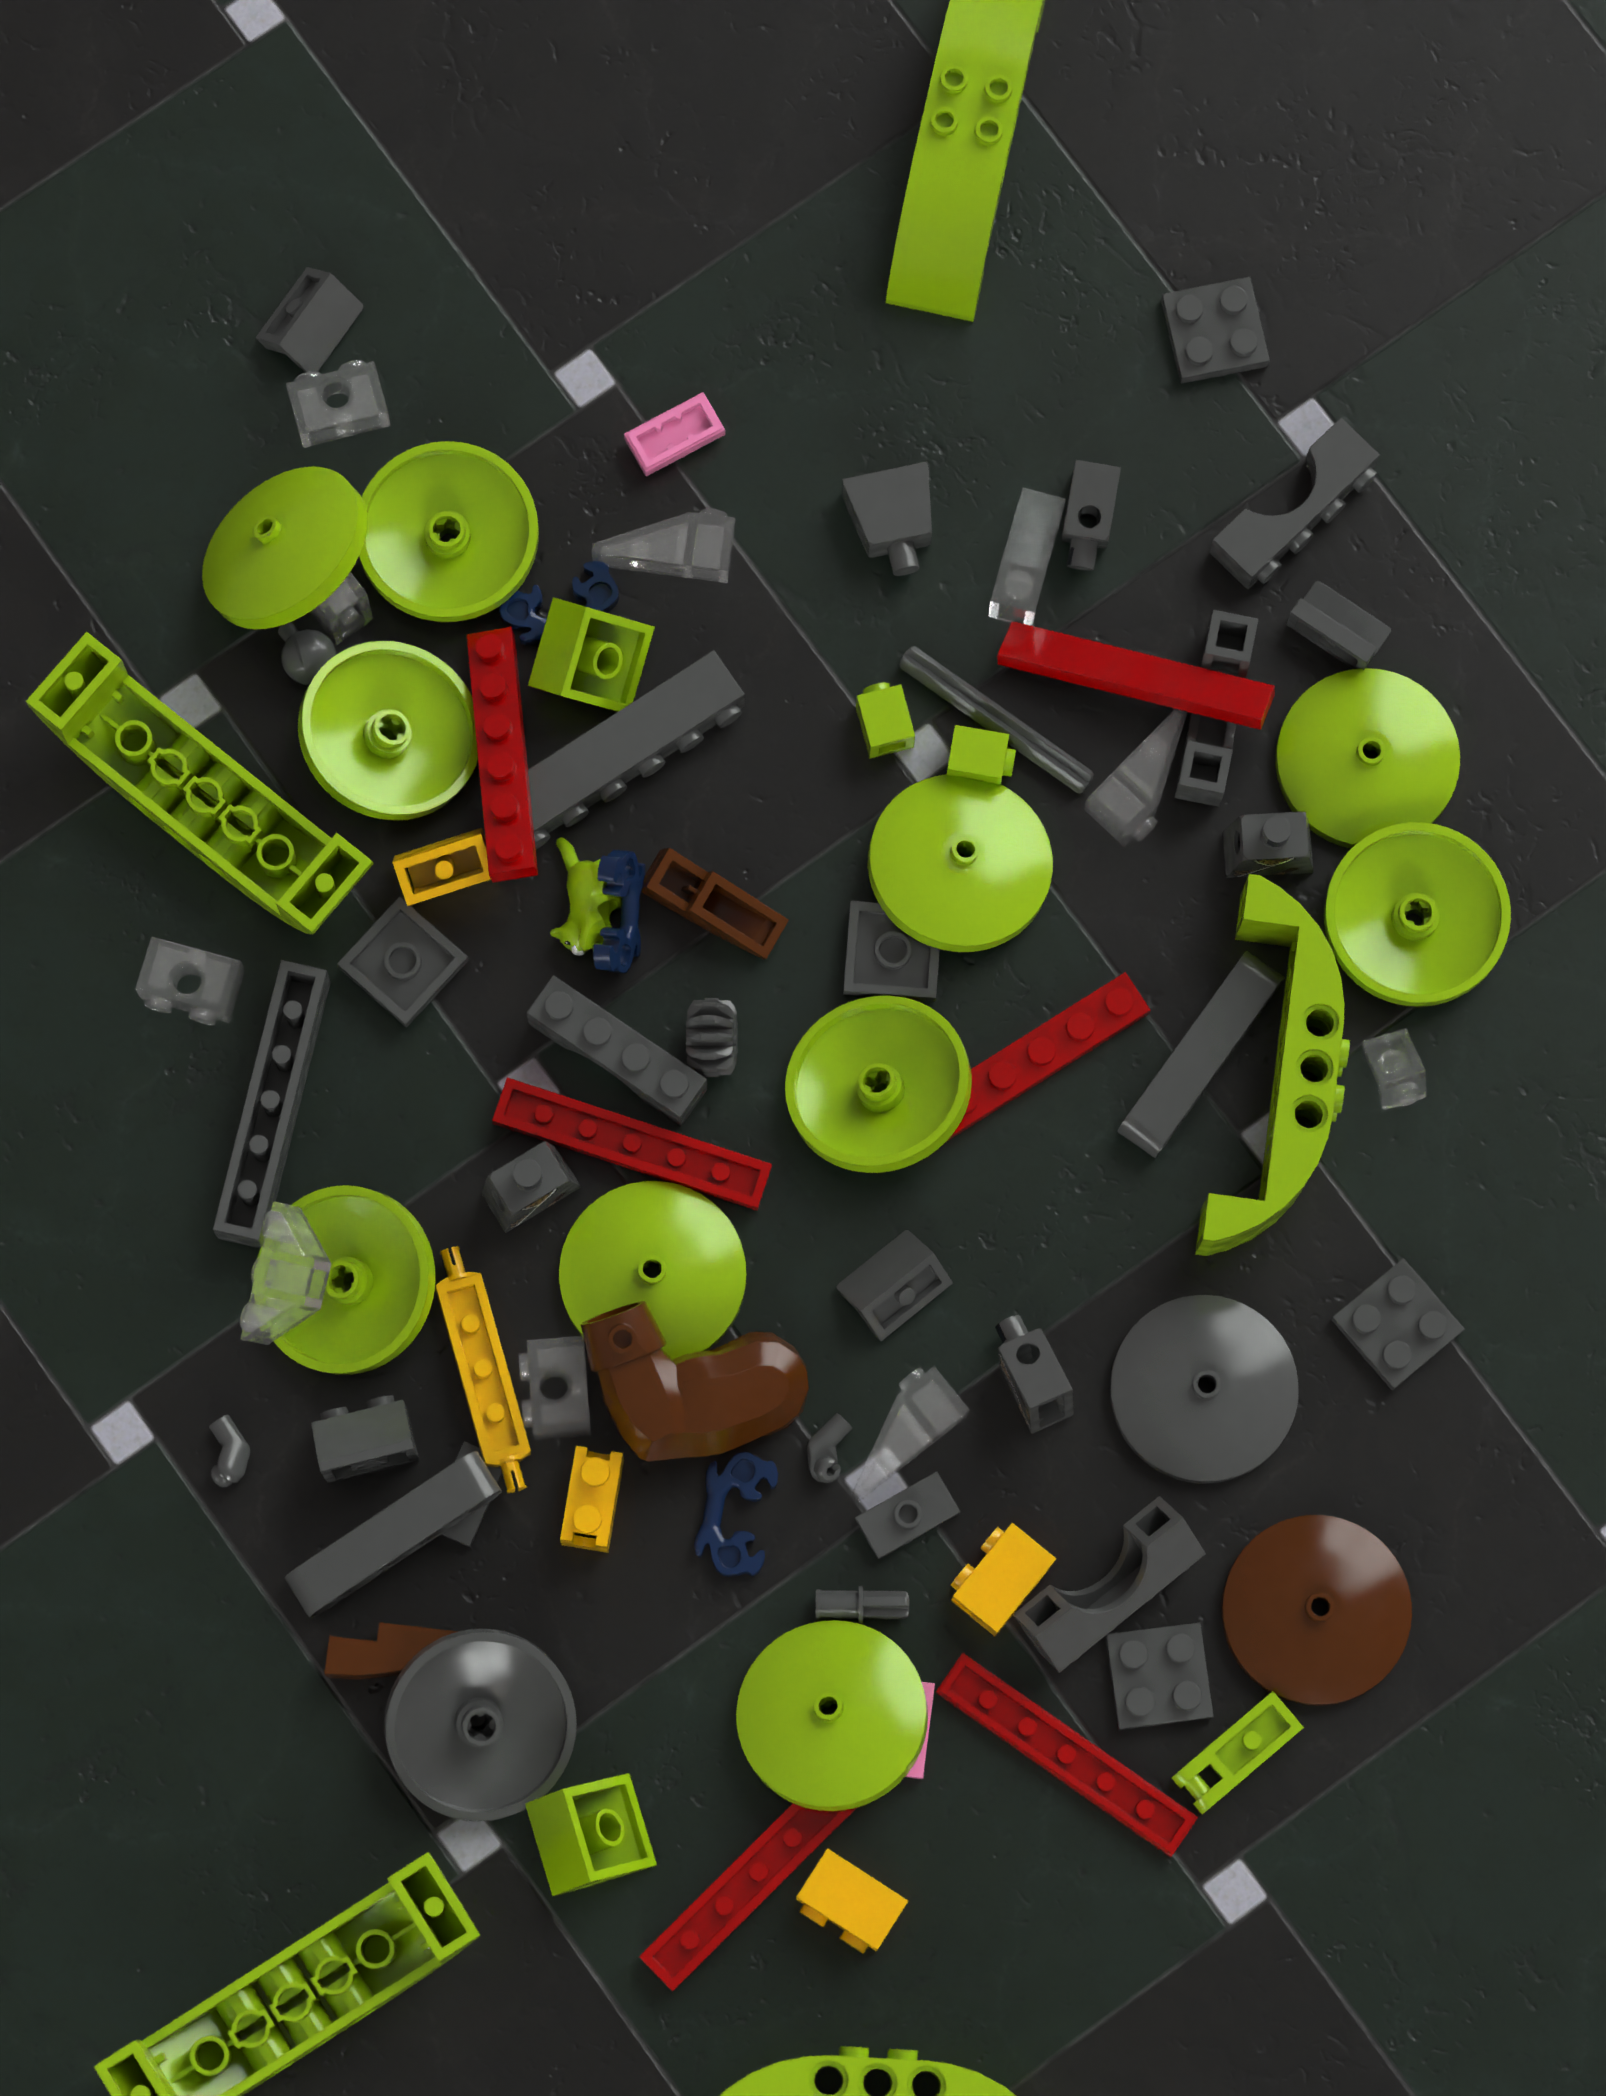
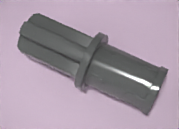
M859 1586L858 1591L816 1589V1620L858 1619V1623L863 1624V1619H906L909 1616V1594L905 1591H863V1586Z

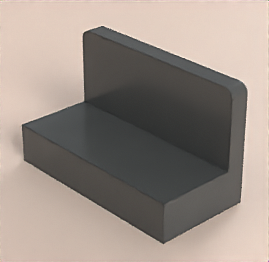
M307 267L258 333L256 339L266 349L286 354L306 374L314 376L361 313L363 304L331 273Z
M1316 581L1303 599H1299L1290 612L1286 623L1287 626L1352 669L1362 668L1364 670L1367 668L1391 633L1389 626L1321 581Z
M905 1230L842 1280L836 1288L858 1311L872 1334L882 1341L952 1285L953 1282L935 1254L909 1230Z

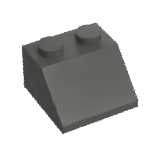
M393 1395L367 1401V1409L349 1413L347 1407H340L320 1413L321 1420L312 1422L311 1426L320 1472L327 1483L419 1460L404 1400L394 1401Z

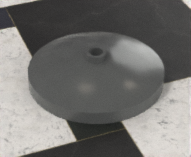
M1193 1295L1181 1297L1164 1303L1147 1313L1126 1335L1117 1352L1111 1371L1110 1401L1112 1412L1126 1443L1138 1457L1153 1469L1185 1482L1200 1484L1225 1482L1245 1475L1259 1467L1277 1450L1291 1428L1298 1405L1299 1387L1297 1370L1293 1356L1281 1334L1264 1316L1254 1309L1233 1299L1221 1296ZM1203 1377H1208L1209 1383L1215 1384V1390L1211 1393L1202 1392L1198 1387L1199 1380Z
M469 1629L455 1632L424 1647L405 1665L398 1675L389 1694L384 1717V1736L387 1751L392 1765L404 1786L413 1796L432 1810L445 1816L465 1821H492L506 1818L525 1810V1803L546 1795L557 1783L570 1760L576 1739L577 1727L576 1710L570 1688L555 1663L540 1648L528 1640L495 1629ZM477 1714L481 1717L485 1714L486 1719L482 1725L478 1727L472 1726L470 1718L473 1715Z

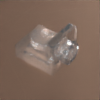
M1407 1028L1362 1042L1363 1053L1379 1087L1380 1102L1384 1110L1397 1106H1408L1427 1096L1425 1068Z

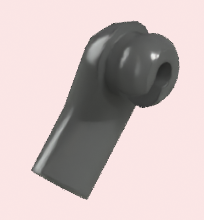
M837 1412L807 1442L808 1470L812 1477L819 1482L830 1483L839 1477L841 1468L837 1460L836 1445L853 1429Z
M225 1415L209 1426L222 1446L217 1465H214L211 1469L213 1481L221 1487H229L231 1484L238 1483L242 1479L250 1457L248 1443L230 1416Z

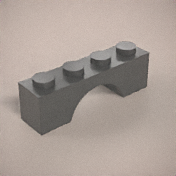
M1340 418L1309 447L1305 464L1311 477L1312 488L1307 500L1295 510L1282 515H1262L1244 509L1213 539L1209 553L1247 590L1258 580L1262 584L1267 583L1282 566L1279 560L1289 550L1296 554L1303 549L1314 536L1310 530L1322 519L1326 523L1332 521L1345 507L1346 503L1343 499L1353 489L1360 493L1376 478L1378 473L1374 469L1380 454L1346 421Z
M1213 610L1200 667L1246 678L1258 618ZM1191 713L1174 798L1220 807L1232 757L1236 729L1235 723Z
M554 975L527 1011L529 1025L566 1050L577 1052L610 1072L635 1092L644 1103L680 1127H682L707 1091V1079Z
M1160 1496L1123 1525L1124 1542L1121 1554L1114 1567L1103 1579L1088 1588L1078 1591H1064L1049 1585L1013 1614L1036 1650L1059 1673L1206 1554L1184 1518Z

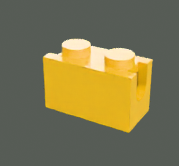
M482 828L395 855L392 862L407 906L491 879L488 872L486 842ZM406 868H408V871H409V874H410V877H411L413 886L411 885V882H410V879H409V876H408V873H407V869H406Z
M576 1446L560 1536L563 1546L609 1553L624 1463L623 1453L611 1451V1454H601L589 1451L588 1447ZM574 1533L597 1536V1538L582 1537Z
M1013 1523L1005 1532L997 1527L980 1549L986 1555L977 1567L974 1568L968 1563L951 1583V1586L957 1590L952 1596L951 1601L993 1636L998 1634L1057 1559Z
M828 1848L796 1897V1900L803 1904L799 1911L802 1915L821 1927H824L827 1921L844 1930L840 1939L863 1954L868 1947L874 1951L878 1950L908 1902L907 1899Z

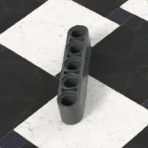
M1246 951L1129 1112L1117 1132L1156 1159L1275 994L1285 977Z
M471 1452L293 1569L284 1578L309 1619L333 1607L501 1494L502 1490L478 1452Z

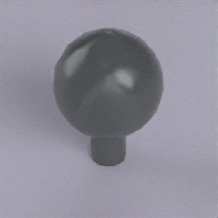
M292 622L279 627L278 634L285 642L281 661L286 674L295 682L309 685L320 668L337 654L332 641L325 634L317 630L305 629L299 631Z

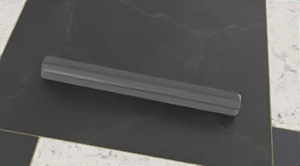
M911 646L902 656L899 665L902 670L987 730L1009 734L1008 745L1073 791L1081 794L1090 785L1094 776L1092 770L916 646Z

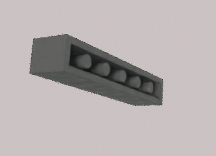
M715 650L528 770L536 849L540 848L551 838L549 835L551 831L562 824H565L566 827L577 824L589 814L588 807L601 799L604 802L612 801L628 788L626 783L639 774L643 778L654 774L665 765L666 761L664 758L678 749L681 753L691 750L704 739L702 735L704 732L715 725H718L719 728L726 727L741 716L742 711L740 709L745 706V694Z
M281 960L213 1231L218 1239L256 1248L263 1247L264 1238L268 1233L331 984L327 970Z

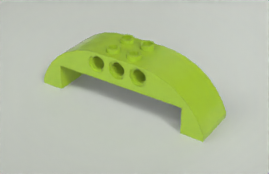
M1045 0L949 1L906 188L886 295L887 304L974 321L983 281L986 255L1036 32L1039 31Z
M88 632L80 638L26 700L27 705L42 722L87 766L127 801L231 885L265 910L299 931L313 935L373 865L371 859L338 833L332 838L329 837L130 677L122 659Z
M1249 874L1240 895L1235 940L1290 948L1259 1199L1209 1193L1200 1212L1195 1255L1201 1256L1224 1252L1252 1240L1276 1223L1294 1204L1319 1163L1329 1137L1331 1122H1336L1337 1113H1341L1344 1099V1085H1337V1077H1341L1343 1067H1347L1350 1040L1342 1039L1345 1003L1342 979L1333 950L1319 925L1304 907L1278 885L1261 875ZM1313 1026L1320 1029L1324 1036L1318 1037L1313 1035L1307 1027ZM1308 1071L1313 1073L1319 1082L1306 1080L1301 1072ZM1302 1116L1309 1119L1314 1127L1306 1128L1301 1126L1295 1117Z
M427 1852L388 1877L389 1883L146 2039L134 2040L95 2065L94 2068L111 2096H243L412 1987L468 1947L481 1935L433 1857Z
M840 2046L839 2056L795 2058L780 2061L752 2072L727 2088L720 2096H870L864 2089L863 2080L867 2072L874 2069L883 2071L889 2078L890 2087L884 2096H916L912 2089V2082L914 2077L920 2072L930 2073L937 2080L938 2089L935 2096L1016 2095L1005 2086L979 2072L948 2063L917 2060V2050L889 2049L887 2050V2058H869V2048ZM823 2067H832L841 2075V2088L833 2095L822 2094L815 2086V2074Z

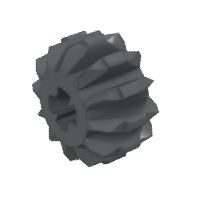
M719 998L693 1000L687 1011L685 1037L687 1064L691 1069L705 1077L731 1075L737 1064V1011L731 1000H719Z

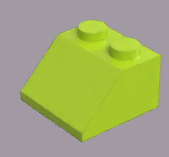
M553 597L528 686L619 712L634 701L655 627Z
M629 1773L564 1788L525 1803L552 1896L593 1886L657 1865Z

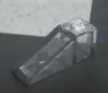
M1022 488L991 597L988 617L1033 626L1065 507V498Z
M702 509L700 513L688 512L593 543L592 561L604 562L609 565V568L728 583L735 537V518L727 517L726 512L717 509Z
M1175 709L1087 798L1084 810L1123 846L1133 837L1140 842L1158 822L1153 817L1156 815L1187 717V711Z
M935 1366L926 1373L921 1368H918L898 1384L902 1392L897 1395L853 1489L852 1497L857 1503L968 1416L969 1408Z

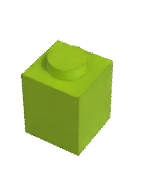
M883 682L863 689L864 694L857 695L856 710L869 758L914 748L915 733L902 685L890 687L889 683Z
M955 725L947 775L1001 785L1002 775L1012 777L1016 750L1007 748L1009 734Z

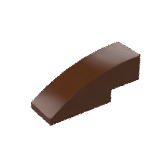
M671 848L662 849L658 852L644 878L642 893L712 934L763 960L767 959L789 921L714 871H705Z
M379 1622L377 1641L329 1636L324 1674L328 1678L370 1679L396 1676L424 1647L446 1635L459 1631Z

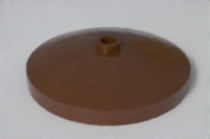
M1305 1515L1286 1519L1272 1525L1253 1538L1241 1551L1225 1581L1221 1603V1618L1226 1641L1232 1655L1242 1670L1257 1685L1269 1693L1274 1691L1279 1698L1289 1702L1309 1706H1326L1349 1701L1364 1694L1390 1673L1402 1655L1408 1641L1412 1621V1601L1407 1579L1400 1564L1379 1538L1363 1527L1345 1519L1326 1515ZM1313 1600L1326 1602L1328 1610L1324 1616H1317L1312 1612L1311 1603Z

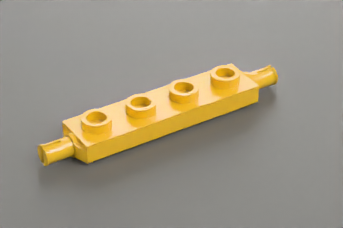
M459 1246L451 1247L455 1265L452 1264L449 1249L446 1248L440 1251V1255L443 1259L447 1277L436 1284V1293L483 1462L489 1467H501L507 1493L515 1492V1485L511 1474L514 1475L518 1491H521L527 1487L519 1462L528 1455H531V1449L481 1273L465 1272Z

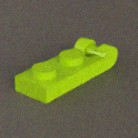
M1272 1691L1171 1777V1779L1180 1789L1184 1786L1196 1800L1193 1805L1201 1814H1204L1304 1727ZM1208 1765L1221 1779L1212 1788L1198 1774Z

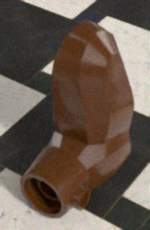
M645 1301L621 1306L597 1315L581 1324L591 1371L598 1372L604 1404L621 1437L637 1457L650 1462L721 1454L759 1437L771 1435L789 1427L804 1410L810 1388L806 1364L793 1345L772 1332H749L713 1350L694 1352L672 1359L662 1348L667 1343Z

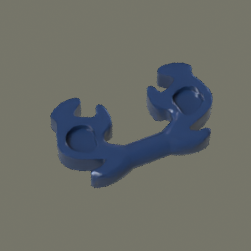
M600 561L586 562L584 564V573L592 576V578L582 583L578 577H573L574 597L576 601L585 602L586 607L608 613L617 605L619 600L618 587L609 574V565ZM523 582L520 588L500 606L502 622L507 627L527 632L519 636L522 645H535L541 641L547 618L536 615V611L543 607L542 593L539 586L533 585L530 594L519 592L524 585Z
M613 850L607 856L603 855L599 862L598 881L607 882L606 887L603 888V894L622 897L620 927H605L601 929L600 935L604 938L603 944L594 945L593 960L596 969L626 973L631 966L633 957H639L641 953V937L638 925L640 894L645 878V864L638 863L636 854L632 851Z
M741 1452L733 1456L721 1476L717 1474L718 1465L716 1461L709 1465L705 1477L707 1497L703 1520L694 1542L695 1553L699 1558L702 1557L705 1546L709 1545L715 1569L719 1574L726 1577L749 1574L754 1577L763 1567L765 1552L760 1550L752 1557L748 1555L746 1544L755 1541V1535L750 1532L736 1531L732 1538H723L721 1521L725 1497L732 1488H737L742 1499L754 1502L760 1501L762 1494L755 1490L759 1482L765 1479L771 1489H775L778 1483V1471L773 1461L766 1462L751 1453Z

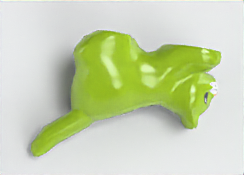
M560 837L556 840V845L561 852L568 872L567 891L570 900V912L567 922L559 928L552 929L550 935L560 939L565 948L571 950L574 955L582 956L587 950L594 949L595 944H603L604 938L600 935V931L605 927L612 928L610 915L613 910L621 908L622 897L603 894L602 891L606 887L607 882L598 881L600 859L595 862L589 860L579 861L573 845L565 838Z

